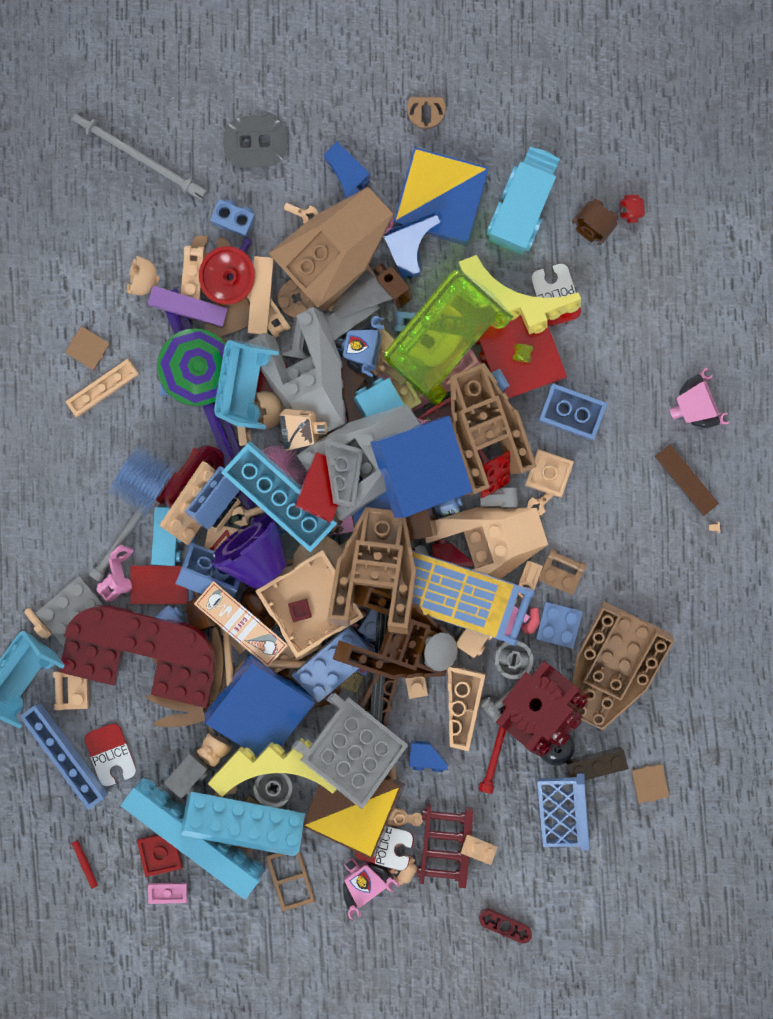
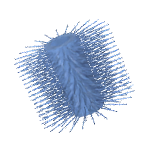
M144 450L133 451L134 453L129 456L130 458L120 469L118 477L113 481L115 483L111 486L115 487L109 489H114L110 491H117L127 496L123 499L132 498L134 501H137L134 503L135 505L148 511L153 506L151 504H154L153 502L162 493L167 484L166 482L172 474L164 470V468L153 464L156 462L155 460L146 455H141L147 452L138 453Z

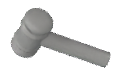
M512 688L495 703L491 701L490 697L485 698L480 703V707L483 708V711L488 714L490 719H493L494 723L502 715L499 709L504 705L502 701Z

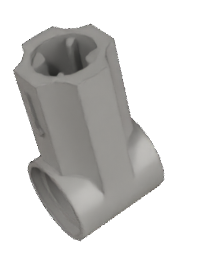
M500 488V490L484 498H481L480 492V507H518L517 488Z

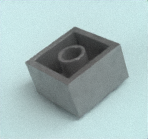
M196 748L164 782L181 799L184 795L188 796L198 786L196 781L199 780L201 782L211 771L209 765L199 758Z

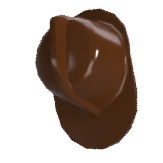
M247 588L241 595L240 604L270 629L275 625L276 621L269 614L257 595L256 590L259 588Z

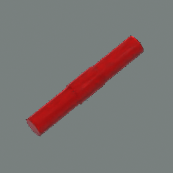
M79 840L71 843L88 883L91 889L98 886V883Z

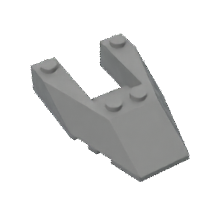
M312 307L297 315L311 354L310 357L286 369L274 336L263 333L248 342L249 344L279 351V355H271L270 361L266 366H260L273 392L286 409L315 412L317 422H327V433L345 425L344 400H342L343 380L341 379L342 361L324 312Z
M408 404L351 421L309 446L297 456L308 472L316 452L326 456L324 441L326 440L363 450L360 476L363 481L358 483L355 507L350 508L338 505L335 513L340 521L347 520L386 492L385 481L378 468L370 442L394 433L405 432L421 423Z

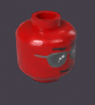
M639 195L624 196V199L619 202L620 218L627 219V223L639 222L638 219L645 216L644 199L640 198Z

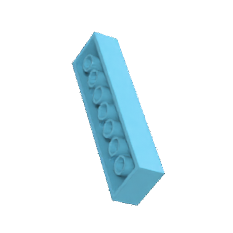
M142 778L120 805L244 900H246L260 881L265 869L259 861L247 857V853L243 849H236L231 844L180 835L185 806L171 799V796L166 791H161L155 787V783L151 780Z

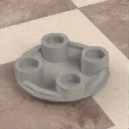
M447 633L429 636L425 641V665L436 671L447 670L453 665L457 657L456 641Z

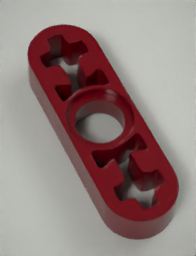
M488 908L483 909L479 914V922L486 929L522 944L528 943L532 938L530 927L520 921ZM490 914L492 920H497L496 927H494L495 924L491 920H488L486 923L483 916L487 917ZM503 921H508L511 927L509 930L503 931L500 929V924ZM514 925H517L516 930L522 932L525 929L527 936L524 935L521 938L520 934L514 931Z

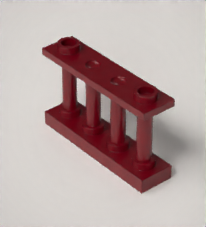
M427 803V809L423 808L422 820H425L422 861L421 866H417L416 875L417 878H420V884H424V877L427 876L455 879L458 882V888H466L469 856L461 854L460 850H457V852L427 849L428 838L454 840L462 843V850L466 836H471L474 812L472 807H465V812H461V814L431 811V803ZM430 819L460 822V824H463V831L453 833L429 830ZM426 857L456 860V862H460L459 870L425 868Z

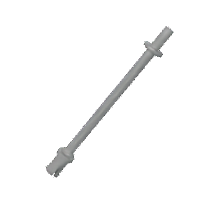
M78 114L73 116L72 120L86 128L88 136L92 133L96 134L179 184L184 193H190L200 201H203L206 197L208 190L195 184L194 180L191 178L183 179L97 127V120L93 119L89 122Z

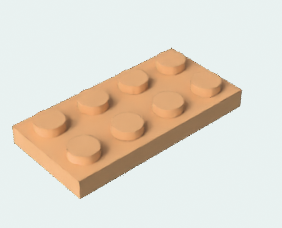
M203 461L159 525L186 545L190 544L201 526L184 511L216 471Z

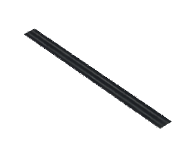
M379 612L377 614L375 653L378 654L388 628L389 619L388 615ZM380 675L376 685H374V682L372 684L370 715L382 724L383 699L379 700L378 698H384L383 686L385 684V677Z

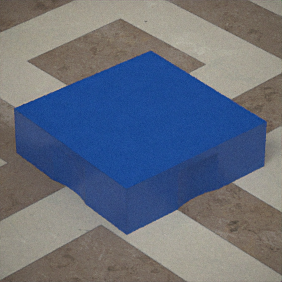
M449 416L439 417L416 425L405 432L394 433L370 442L378 468L385 481L386 493L394 518H405L473 492Z
M250 654L234 674L227 688L218 695L204 713L205 724L240 746L249 748L255 755L259 756L271 742L282 746L315 703L313 697L304 688L291 680L283 678L271 667H267Z

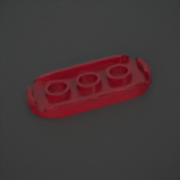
M210 445L201 446L191 455L166 488L165 502L169 509L202 461L215 470L219 466L224 468V455L218 448Z

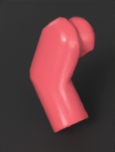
M538 607L529 608L530 620L521 627L524 634H533L540 625Z

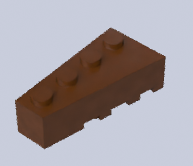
M372 674L357 703L369 714L371 712L372 684L374 682V686L376 685L380 677L378 674H376L374 680ZM385 677V684L383 686L384 698H378L379 700L383 699L382 724L387 727L398 678L390 679Z

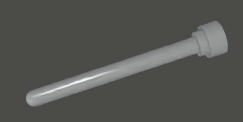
M140 509L136 510L100 565L92 568L89 575L99 582L104 580L110 554L118 546L123 545L146 509H143V511H140Z

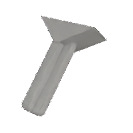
M297 318L292 349L281 355L282 357L304 360L308 356L303 352L305 338Z

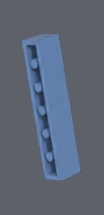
M41 702L19 716L88 810L108 795L102 784Z

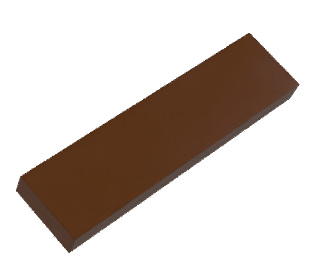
M671 444L654 456L703 516L719 504Z

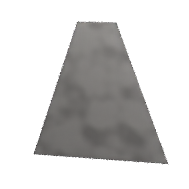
M366 269L341 295L332 310L339 318H343L393 298L371 272Z

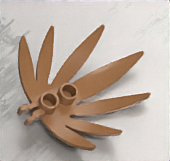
M217 627L213 628L211 643L216 652L217 666L208 707L203 708L154 695H147L146 699L160 706L188 712V714H175L164 717L154 722V726L180 727L205 720L204 713L222 692L224 656ZM152 658L157 665L158 659ZM245 660L241 662L240 665L234 670V674L238 671V669L245 662ZM209 726L210 733L216 732Z

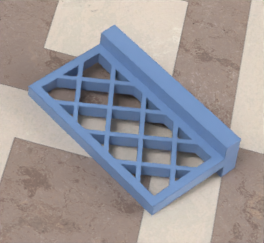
M577 774V777L537 778L543 847H581L582 851L589 850L590 838L585 774ZM564 784H573V789L569 793L561 787ZM542 785H551L554 789L547 793L542 789ZM557 791L564 795L560 801L552 797ZM548 799L555 804L550 810L544 806ZM567 799L574 803L571 809L563 805ZM558 808L566 812L561 818L553 813ZM569 815L576 820L571 826L564 821ZM549 816L556 820L552 826L545 822ZM560 824L567 828L562 834L555 829ZM552 832L558 838L556 840H547V836ZM572 832L577 836V840H569L566 836Z

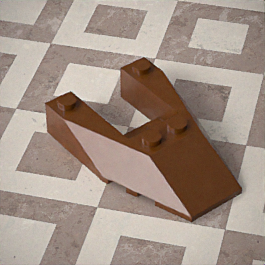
M357 585L353 603L389 616L392 595L369 586ZM413 603L409 634L389 632L387 628L379 654L339 640L333 659L390 679L445 676L447 670L436 671L425 665V641L429 636H434L438 633L451 634L441 625H438L429 614L424 615L423 610L419 608L420 606Z

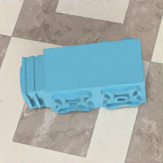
M529 147L524 161H520L518 167L514 166L501 198L504 201L503 203H498L486 233L489 235V242L522 256L525 251L529 252L542 222V219L539 217L556 176H554L560 158L545 150Z

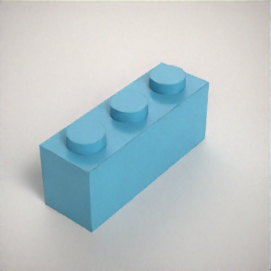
M155 507L151 565L176 566L181 561V551L178 550L181 541L159 526L170 510L166 507Z

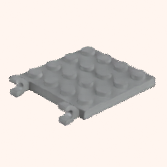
M334 693L328 697L327 701L338 707V709L312 745L308 748L301 741H296L292 748L303 755L300 759L301 762L360 809H363L408 744L352 699L346 697L345 700H342Z

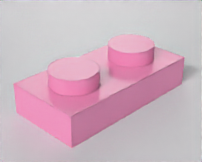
M187 882L148 884V904L188 902Z

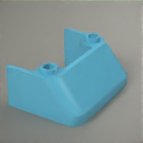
M228 340L226 342L214 407L217 417L235 426L258 429L266 428V425L258 422L261 411L254 404L260 366H266L270 361L271 355H279V351L239 341Z
M21 631L0 658V720L17 728L22 726L16 717L23 709V700L20 696L40 668L49 669L56 665L63 669L65 666L53 650L25 631Z

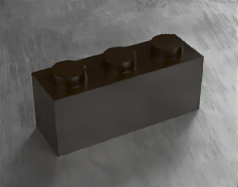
M621 747L573 758L566 763L569 778L577 777V774H585V780L629 769L624 750Z

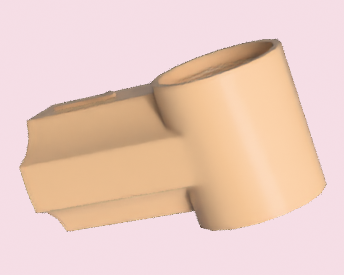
M527 561L518 585H527L535 590L543 566ZM519 592L518 597L523 599V595Z

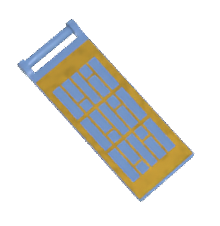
M412 550L416 568L413 603L420 606L419 608L423 610L424 615L429 614L432 618L502 640L514 646L517 645L519 640L517 637L531 597H534L536 592L534 589ZM380 587L375 588L377 590H380L391 595L393 592V589ZM520 592L524 596L511 634L505 635L504 633L514 604Z

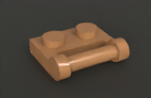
M550 549L538 580L573 595L586 568V563L582 561L579 563L556 553L554 549ZM555 560L576 569L575 575L552 566V561Z

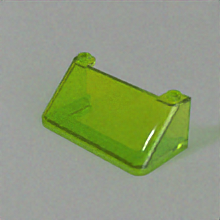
M455 270L446 277L386 349L384 358L394 370L430 402L438 406L446 395V390L441 385V382L490 325L495 328H503L514 316L494 293L463 271Z

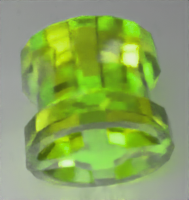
M514 344L516 351L512 360L531 363L532 358L530 355L534 347L526 344Z

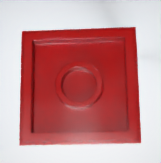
M158 834L137 839L145 877L183 868L180 851Z

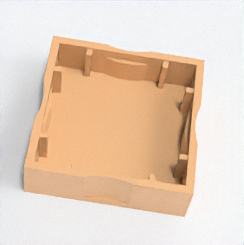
M324 549L256 590L265 608L278 623L283 637L296 658L316 647L334 633L347 628V626L331 625L328 621L336 568ZM307 598L312 618L293 623L288 603ZM354 603L350 625L364 617L359 605Z

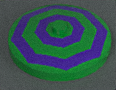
M203 329L183 330L169 338L161 348L157 359V375L165 392L177 402L188 406H205L215 402L226 343L214 333Z

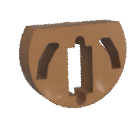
M410 97L407 105L409 120L420 129H432L438 126L445 115L444 99L442 97ZM424 104H428V107H431V123H428V126H424V123H421V113ZM414 105H417V107L414 110V114L410 115L412 107ZM435 105H438L440 107L442 115H439V111Z

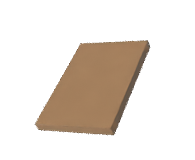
M247 297L231 305L214 303L215 305L228 308L222 328L203 322L207 331L220 337L248 328L250 305Z

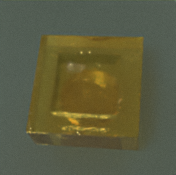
M354 672L338 687L357 693L364 675Z

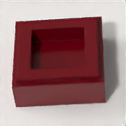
M307 598L288 603L293 623L312 618Z

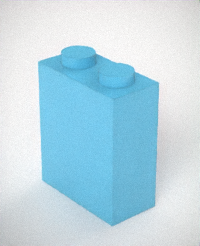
M380 378L372 383L373 387L368 390L366 387L355 392L357 396L353 398L363 418L404 405L389 378L386 380Z

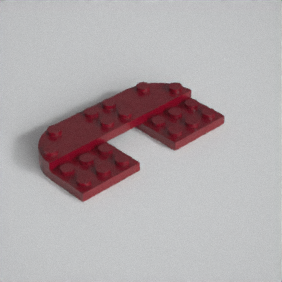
M97 605L77 614L68 624L64 634L66 639L61 659L65 666L63 669H59L60 673L114 686L117 683L122 653L126 651L158 659L151 695L203 708L208 707L216 672L217 658L214 646L207 639V635L197 627L175 620H163L134 613L131 610L111 605Z

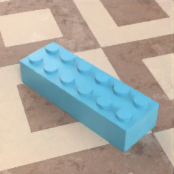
M251 441L241 449L221 472L309 552L337 524V518L335 517L332 522H328L295 507L302 487Z
M191 792L187 796L180 835L295 856L300 851L305 813Z

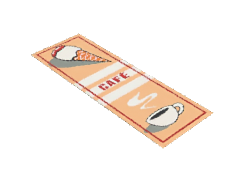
M214 581L194 603V605L267 667L288 646V644Z

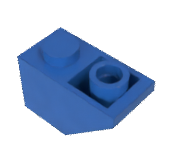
M411 740L409 767H413V770L423 771L424 768H432L433 772L448 770V763L431 742Z

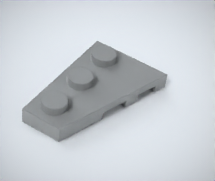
M326 440L324 441L333 503L353 508L356 502L363 450Z

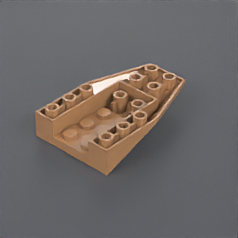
M367 187L315 215L269 252V254L316 307L326 311L365 272L394 213Z
M602 601L576 657L573 684L589 696L585 707L577 711L583 716L581 720L604 730L642 696L649 688L674 643L673 634Z

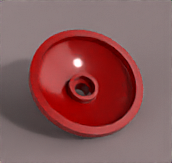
M231 246L219 247L208 253L200 265V286L205 295L212 301L223 305L236 304L245 299L253 289L256 275L255 268L250 257L242 250ZM229 274H233L232 280L228 279Z

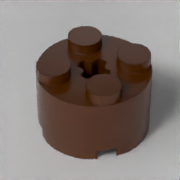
M594 199L585 203L573 218L572 224L576 223V231L589 242L595 240L598 241L597 245H602L616 228L618 216L616 213L608 211L603 207L604 205L600 200Z

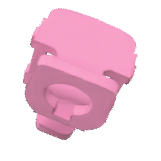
M120 545L110 554L109 564L112 574H109L103 582H99L96 588L105 601L112 602L122 593H128L132 589L130 579L124 577L121 562L125 561L134 552L130 547ZM126 551L123 556L117 558L119 552Z

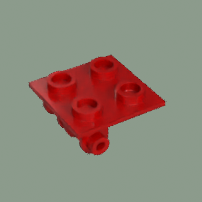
M510 451L482 465L490 488L481 491V498L510 483Z

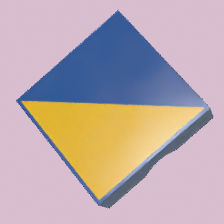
M414 147L394 218V226H401L440 210L442 215L441 222L430 228L425 234H431L442 240L467 246L489 167Z

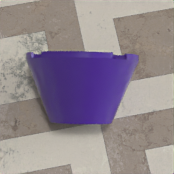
M268 514L253 519L254 523L247 528L242 526L231 534L213 553L215 558L210 560L212 566L255 589L266 585L276 578L286 567L287 559L277 522Z

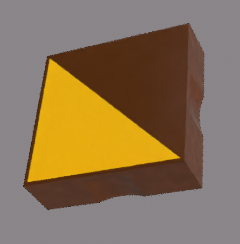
M386 776L363 809H360L338 790H335L332 794L319 784L305 817L303 827L372 859L378 853L387 831L389 818L396 809L405 784Z

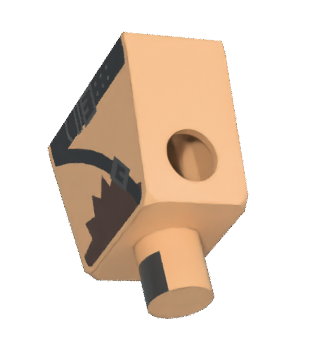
M284 409L279 414L284 450L313 445L319 439V434H326L328 432L327 422H317L315 412Z

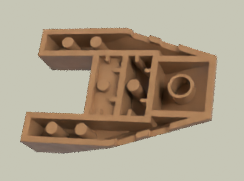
M484 363L450 376L452 427L473 491L465 495H473L490 488L477 450L499 442L502 454L510 451V474H521L537 467L519 412L512 407L508 401V396L502 393L496 384L498 382Z
M365 507L350 539L345 544L341 556L337 559L328 612L329 624L350 626L356 585L393 589L387 625L388 631L409 634L416 568L406 517L394 518L392 510Z

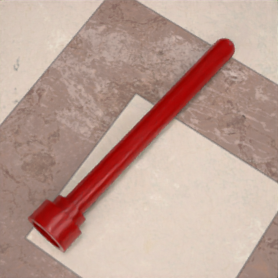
M500 726L486 777L480 782L478 787L479 791L493 794L495 786L492 780L506 730Z

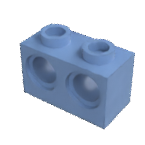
M219 199L210 219L211 223L244 238L249 237L256 220L253 210L245 206L242 209L236 207V203L228 199L224 201ZM223 210H229L230 215L226 218H222L221 212ZM241 217L248 218L245 225L238 224V220Z

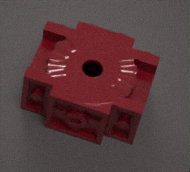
M543 661L533 675L525 672L505 697L502 703L507 708L495 723L509 732L527 750L542 757L551 750L552 743L560 747V745L568 741L571 731L579 727L583 716L577 711L585 707L589 696L555 668Z

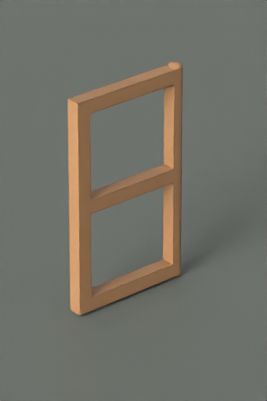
M299 851L297 856L302 873L277 880L271 859L283 856L284 854L273 853L267 855L266 859L282 911L314 903L315 898L301 852ZM304 877L310 898L285 906L279 884Z

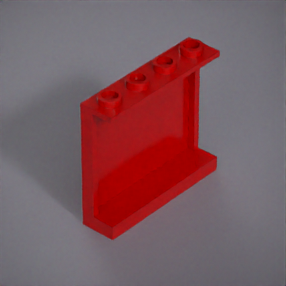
M519 315L511 321H502L500 319L478 327L477 333L473 336L475 344L480 345L482 352H479L482 363L487 364L491 373L500 369L509 383L508 388L504 391L509 399L567 378L549 326L541 333L529 334L522 316Z

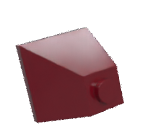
M447 539L436 540V544H432V557L462 567L473 566V562L452 543H447Z

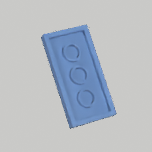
M350 626L343 629L292 674V677L318 703L359 669L333 659L339 640L375 652Z

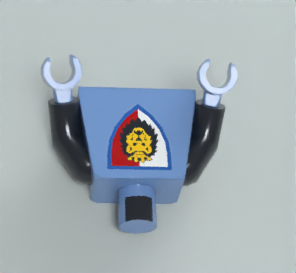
M374 316L370 322L354 328L353 331H348L346 340L336 339L335 341L337 350L343 352V358L347 361V365L357 374H366L372 377L373 374L370 371L376 370L382 341V334L377 329H384V326L380 325V322L384 320L382 317Z

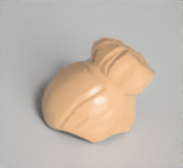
M209 732L203 740L202 748L198 749L197 753L199 758L206 764L214 767L220 762V758H223L231 751L232 744L229 745L225 738L214 736Z

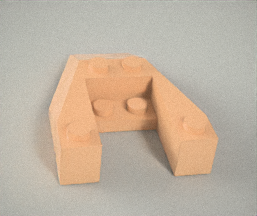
M475 507L435 520L437 536L425 538L426 543L464 532L475 566L471 570L498 579L506 576L548 545L537 508Z

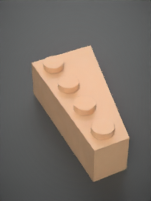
M450 666L448 668L450 747L465 751L471 749L487 673L457 666Z

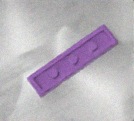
M156 286L152 287L147 304L151 307L220 328L223 327L228 309Z

